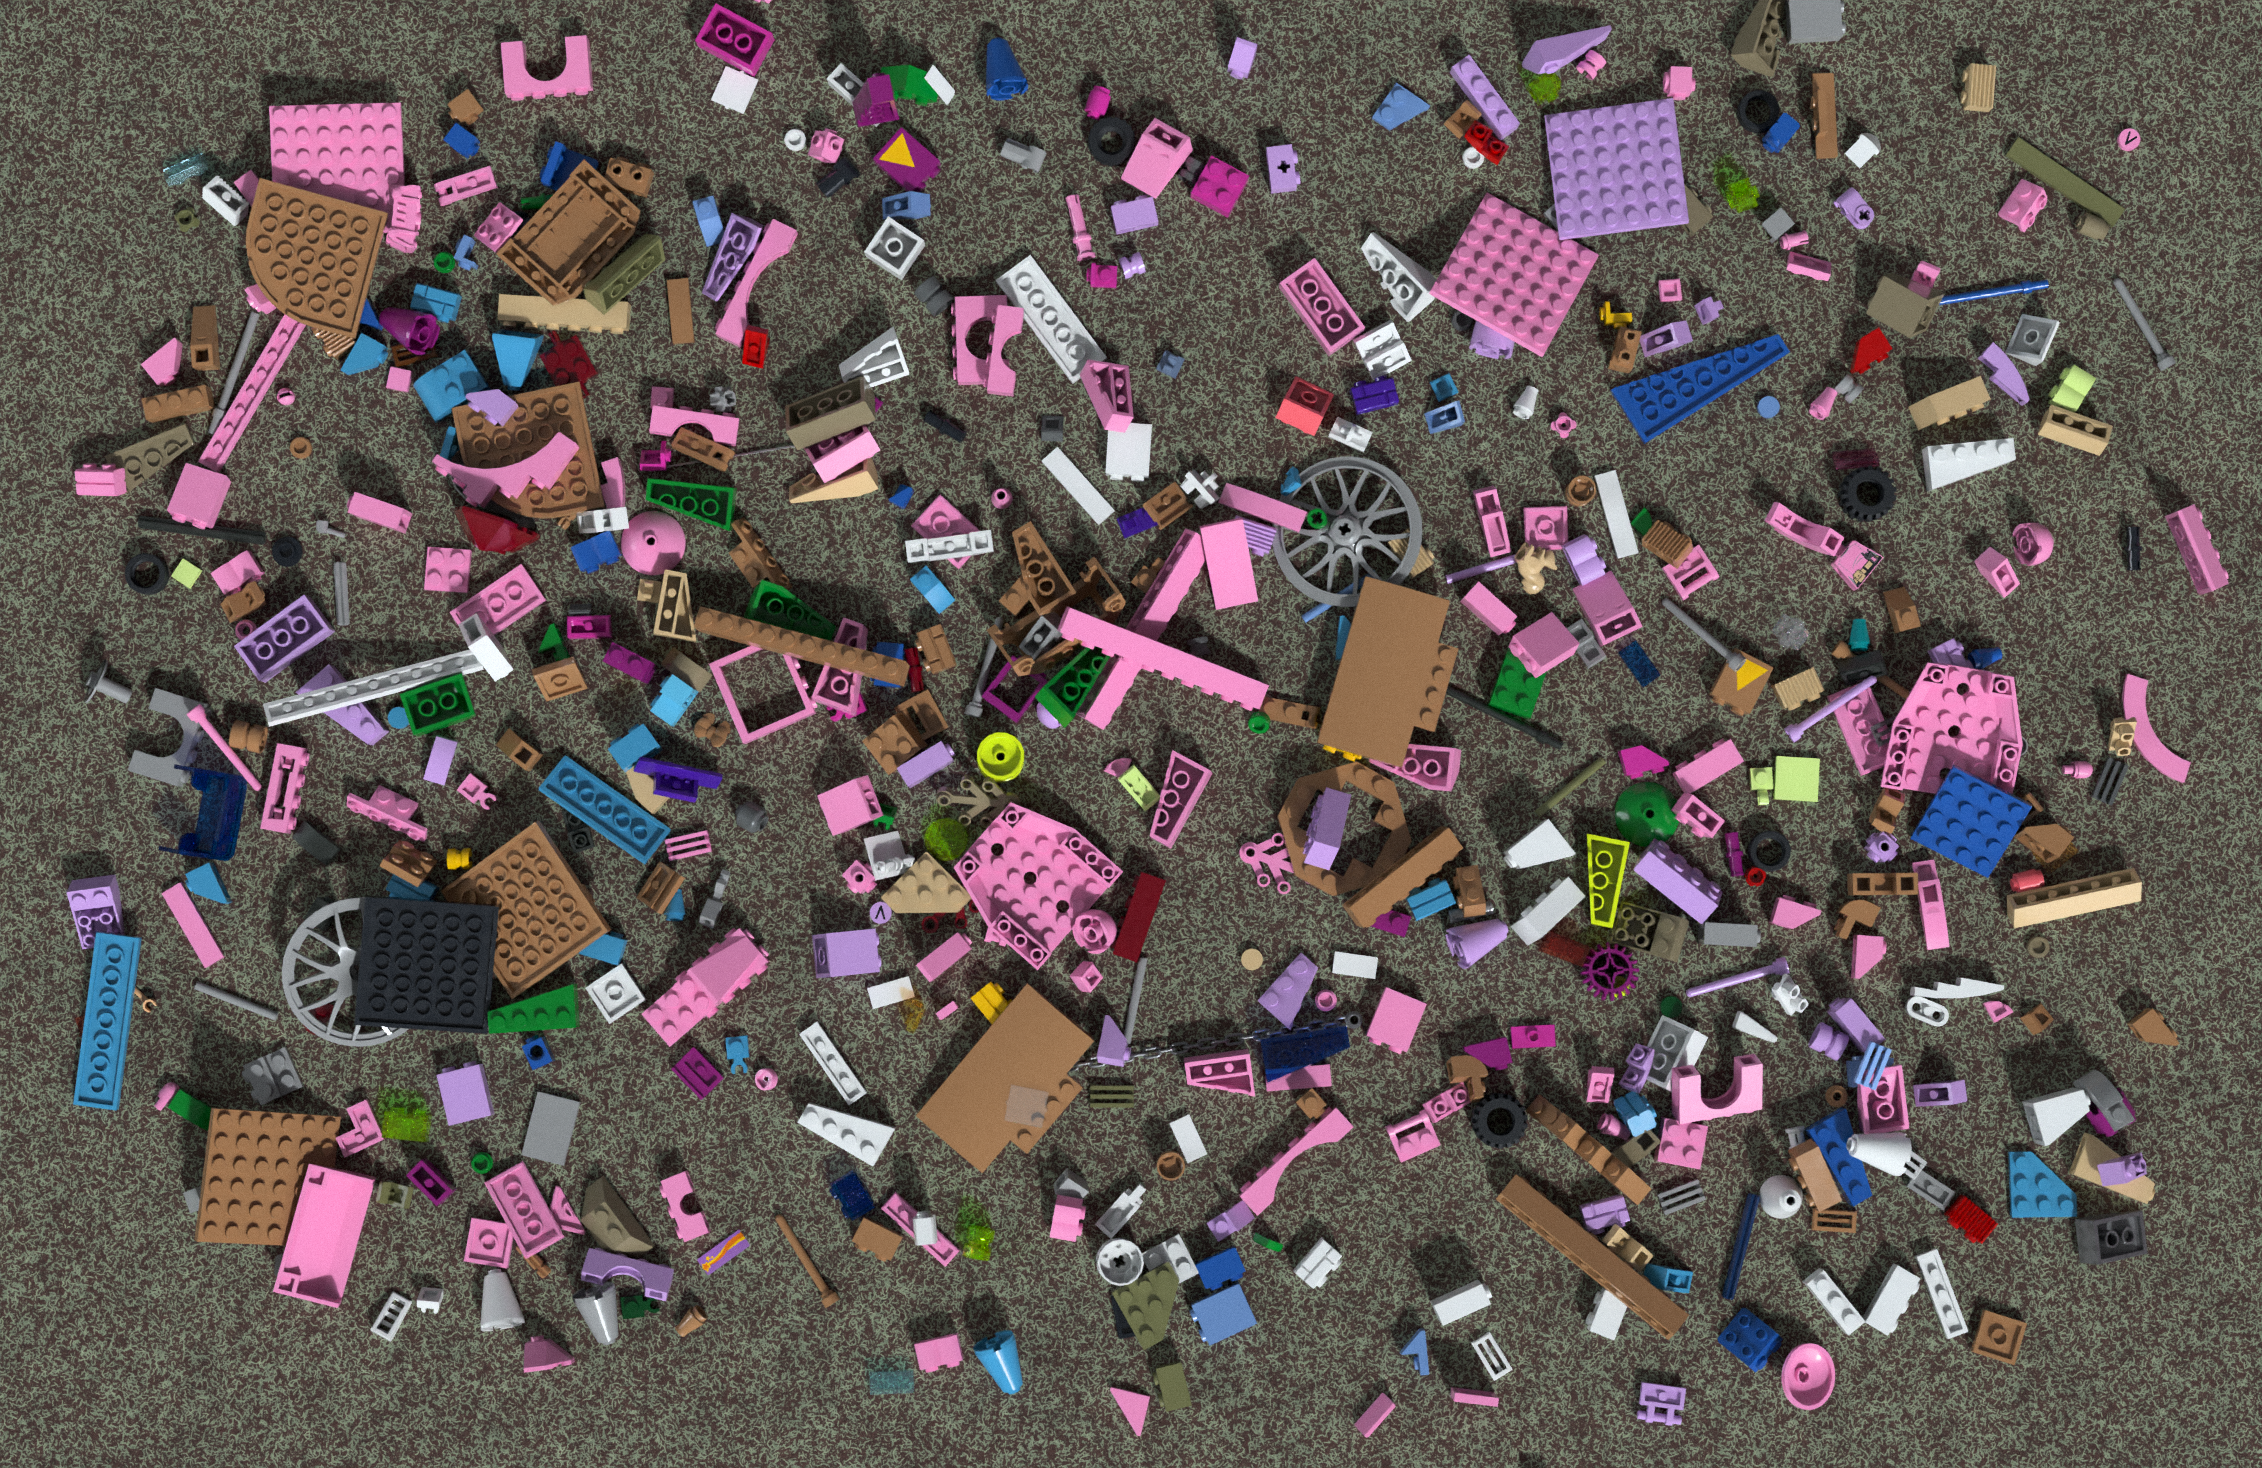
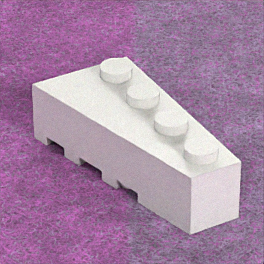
M2014 438L1927 446L1922 449L1926 490L1928 492L2016 460Z
M811 1102L808 1103L797 1122L871 1166L875 1165L896 1127Z

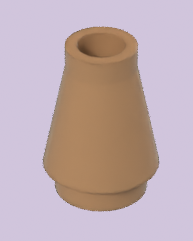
M700 1306L690 1307L675 1329L679 1335L684 1337L705 1324L708 1316Z

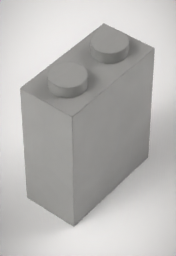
M1843 0L1785 1L1788 44L1839 41L1843 34H1845L1846 25L1845 21H1842L1841 13H1844Z
M1698 922L1697 944L1757 947V943H1760L1761 931L1758 930V925L1710 922L1700 924Z

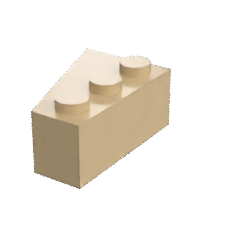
M1981 376L1930 395L1908 408L1918 430H1921L1935 423L1938 426L1947 423L1952 416L1955 419L1967 414L1966 411L1969 409L1972 412L1984 408L1983 403L1991 399Z

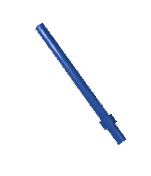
M2027 280L2015 285L1943 296L1939 305L2020 292L2022 294L2032 293V290L2048 288V280L2034 282Z

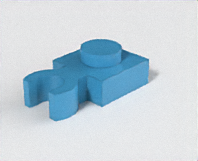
M748 1035L726 1037L727 1059H734V1063L731 1065L732 1074H736L735 1068L737 1065H741L743 1072L747 1073L748 1066L743 1058L750 1057Z

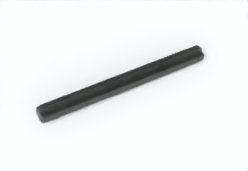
M139 516L138 527L142 529L264 545L267 538L266 533L216 525H214L213 529L207 527L200 529L193 526L192 522L185 521L181 523L171 519Z

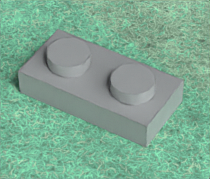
M1921 1171L1915 1180L1910 1178L1905 1185L1941 1210H1945L1955 1194L1953 1190L1924 1171Z

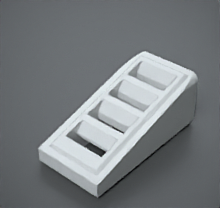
M1737 1011L1732 1025L1734 1029L1772 1043L1777 1042L1778 1038L1744 1012Z
M393 1291L370 1330L391 1342L412 1301ZM396 1300L399 1303L403 1304V1309L392 1304L393 1301ZM389 1308L399 1312L398 1317L388 1312ZM385 1316L395 1321L394 1324L385 1321ZM381 1324H383L386 1327L390 1328V1331L386 1332L385 1330L379 1327Z

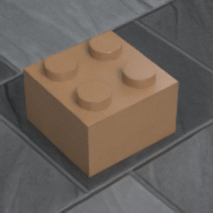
M902 712L893 715L862 741L888 775L896 772L899 766L914 758L928 746Z

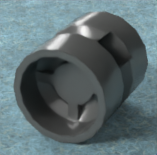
M935 276L923 282L914 292V295L920 302L927 303L926 309L933 317L939 315L954 301V297L947 289L941 290L943 285Z

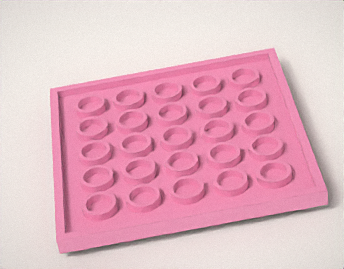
M401 103L269 106L272 181L386 212L389 215L384 233H388V230L391 228L394 201L392 199V191L394 188L405 186Z
M1487 192L1429 294L1543 357L1599 255L1572 239L1559 240L1557 231Z

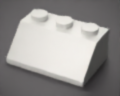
M1662 1015L1647 1047L1654 1049L1655 1053L1646 1080L1672 1092V1068L1692 1064L1694 1066L1708 1037Z

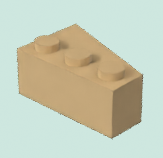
M665 569L653 635L696 642L687 573Z

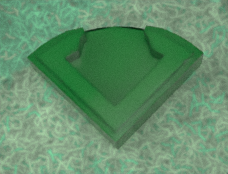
M1645 507L1630 523L1643 536L1652 527L1650 513Z
M1256 1232L1252 1239L1254 1242L1277 1252H1281L1283 1244Z

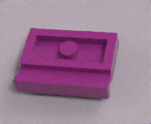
M695 1047L671 1069L700 1100H703L725 1078Z

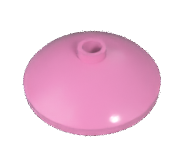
M648 511L635 516L629 521V528L624 529L622 533L621 549L623 556L633 569L642 574L661 575L664 574L665 569L672 570L681 561L685 552L686 540L682 527L673 517L663 512ZM650 538L655 539V543L653 545H648V540Z
M1800 1344L1785 1359L1782 1368V1387L1787 1399L1795 1407L1805 1410L1816 1409L1822 1406L1832 1393L1835 1383L1834 1364L1829 1353L1817 1344Z

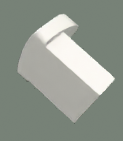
M1861 133L1858 136L1859 140L1845 153L1859 168L1881 150L1878 138L1870 133Z

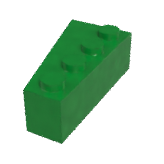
M648 478L645 500L727 531H732L731 523L734 519L737 488Z
M577 984L489 1011V1034L580 1027Z

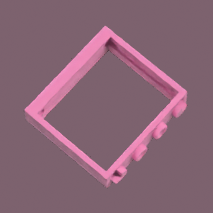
M749 646L709 664L743 744L752 742L816 714L815 708L818 706L816 701L811 698L812 696L809 697L806 689L809 688V684L805 676L801 677L798 672L801 666L797 658L783 654L806 709L749 733L722 666L762 649Z

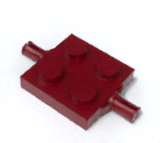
M556 330L552 331V333L550 332L548 336L554 346L539 356L555 386L580 382L583 398L589 396L590 393L584 383L592 376L598 374V371L579 336L575 335L568 340L561 341Z

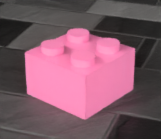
M1661 1117L1658 1139L1661 1143L1656 1146L1654 1160L1700 1169L1708 1126L1696 1123L1679 1124L1676 1119Z

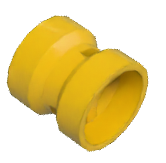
M455 848L448 849V870H456L460 867L464 870H470L472 868V861L469 862V857H472L471 848H463L461 852Z

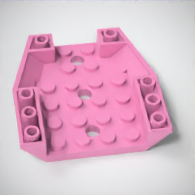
M1927 662L1893 722L1880 786L1897 790L1909 789L1936 794L1944 781L1940 777V771L1943 768L1951 769L1953 765H1956L2013 794L2023 746L2014 677L1987 670ZM1960 683H1966L1968 686L1967 692L1962 695L1958 694L1957 686ZM1953 725H1957L1959 727L1958 735L1950 737L1948 729Z
M1012 802L994 819L953 867L987 926L1037 970L1072 930L1076 918L1088 911L1123 872L1074 828ZM995 843L1003 846V853L1000 856H995L991 852V847ZM1033 872L1036 876V881L1033 884H1027L1024 881L1025 873ZM1060 900L1068 903L1069 907L1065 913H1060L1056 908Z

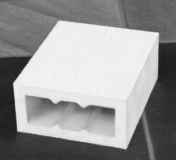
M1130 423L1125 433L1108 430L1106 476H1110L1111 480H1123V477H1131V481L1143 482L1144 478H1149L1152 424Z
M477 613L458 624L469 649L494 681L507 676L509 672L514 670L504 648Z
M1476 1280L1430 1302L1438 1320L1444 1326L1490 1305L1489 1298H1492V1295L1485 1283L1482 1284L1479 1280Z

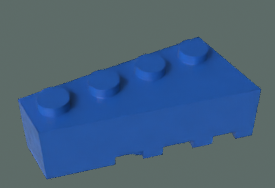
M1841 1107L1805 1128L1809 1139H1812L1819 1146L1830 1174L1848 1205L1855 1206L1871 1197L1872 1193L1862 1161L1851 1156L1846 1148L1848 1139L1854 1135L1846 1108Z

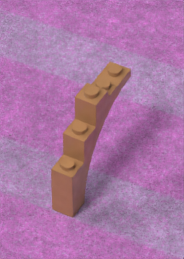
M1540 1094L1527 1108L1526 1112L1570 1147L1636 1205H1639L1649 1193L1651 1188L1629 1167Z

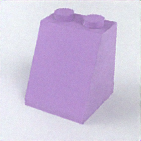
M876 929L812 935L816 978L880 972L881 957L877 949L879 936L876 933Z

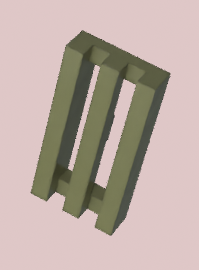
M1090 1085V1107L1134 1108V1085ZM1095 1090H1129V1094H1095ZM1095 1099H1129V1103H1095Z

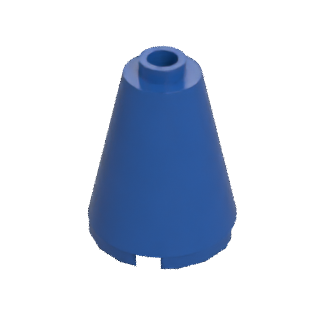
M1000 37L992 39L987 45L986 95H990L993 100L1002 101L1012 99L1013 97L1010 94L1018 92L1020 95L1024 94L1028 90V82L1008 41Z

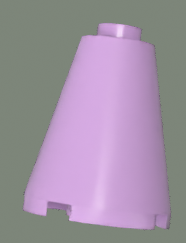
M1492 919L1449 928L1446 930L1448 934L1445 936L1452 956L1456 954L1460 960L1457 964L1462 969H1467L1507 938L1508 927L1504 921Z

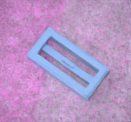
M1870 1041L1854 1082L1876 1090L1892 1050ZM1875 1047L1877 1050L1864 1080H1861ZM1882 1051H1884L1883 1054H1882V1057H1881V1059H1880V1062H1879V1064H1878V1067H1877V1069H1876V1072H1875V1074H1874V1076H1873V1079H1872L1871 1083H1869V1082H1870V1079H1871V1077H1872V1075H1873V1072H1874V1070H1875V1067H1876V1065H1877V1062H1878V1060H1879V1057H1880Z

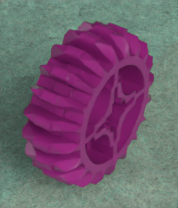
M1609 942L1605 944V949H1603L1601 944H1598V952L1591 948L1589 952L1592 957L1589 955L1584 956V959L1589 963H1581V967L1587 969L1580 972V976H1587L1582 981V984L1590 983V986L1586 989L1588 992L1593 988L1596 990L1593 997H1597L1599 993H1602V1001L1606 999L1607 995H1609L1610 1001H1614V994L1621 1000L1623 998L1622 992L1627 996L1630 994L1627 987L1631 989L1636 987L1631 981L1639 980L1638 976L1633 975V973L1639 972V968H1632L1633 965L1637 964V960H1629L1633 953L1630 952L1626 956L1624 954L1626 951L1625 946L1618 951V943L1614 944L1613 949H1610ZM1605 955L1604 967L1592 970L1594 961ZM1612 955L1619 958L1626 968L1615 965ZM1608 965L1612 968L1611 970L1614 969L1615 971L1611 979L1607 976L1608 974L1603 972L1607 970ZM1627 974L1625 983L1614 989L1615 977ZM1593 976L1603 978L1608 988L1600 986Z

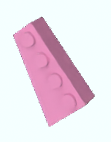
M843 617L834 642L866 650L868 629L861 623ZM824 665L811 698L817 703L856 717L862 675Z
M1174 750L1171 753L1165 782L1150 832L1152 839L1170 849L1212 775L1209 769Z

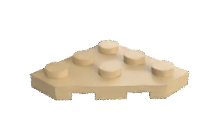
M927 851L881 897L895 913H958L972 899L969 893Z

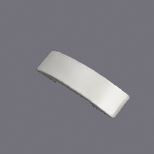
M991 530L905 541L908 563L960 558L994 552Z

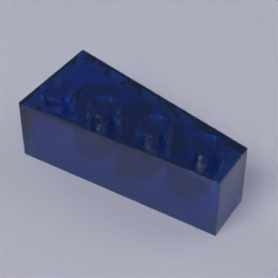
M1347 1026L1260 1039L1266 1082L1269 1084L1348 1050L1350 1043Z

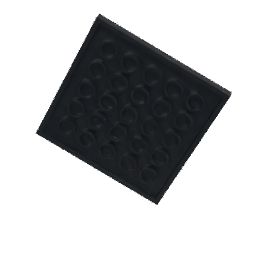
M366 895L354 1025L487 1034L499 905Z

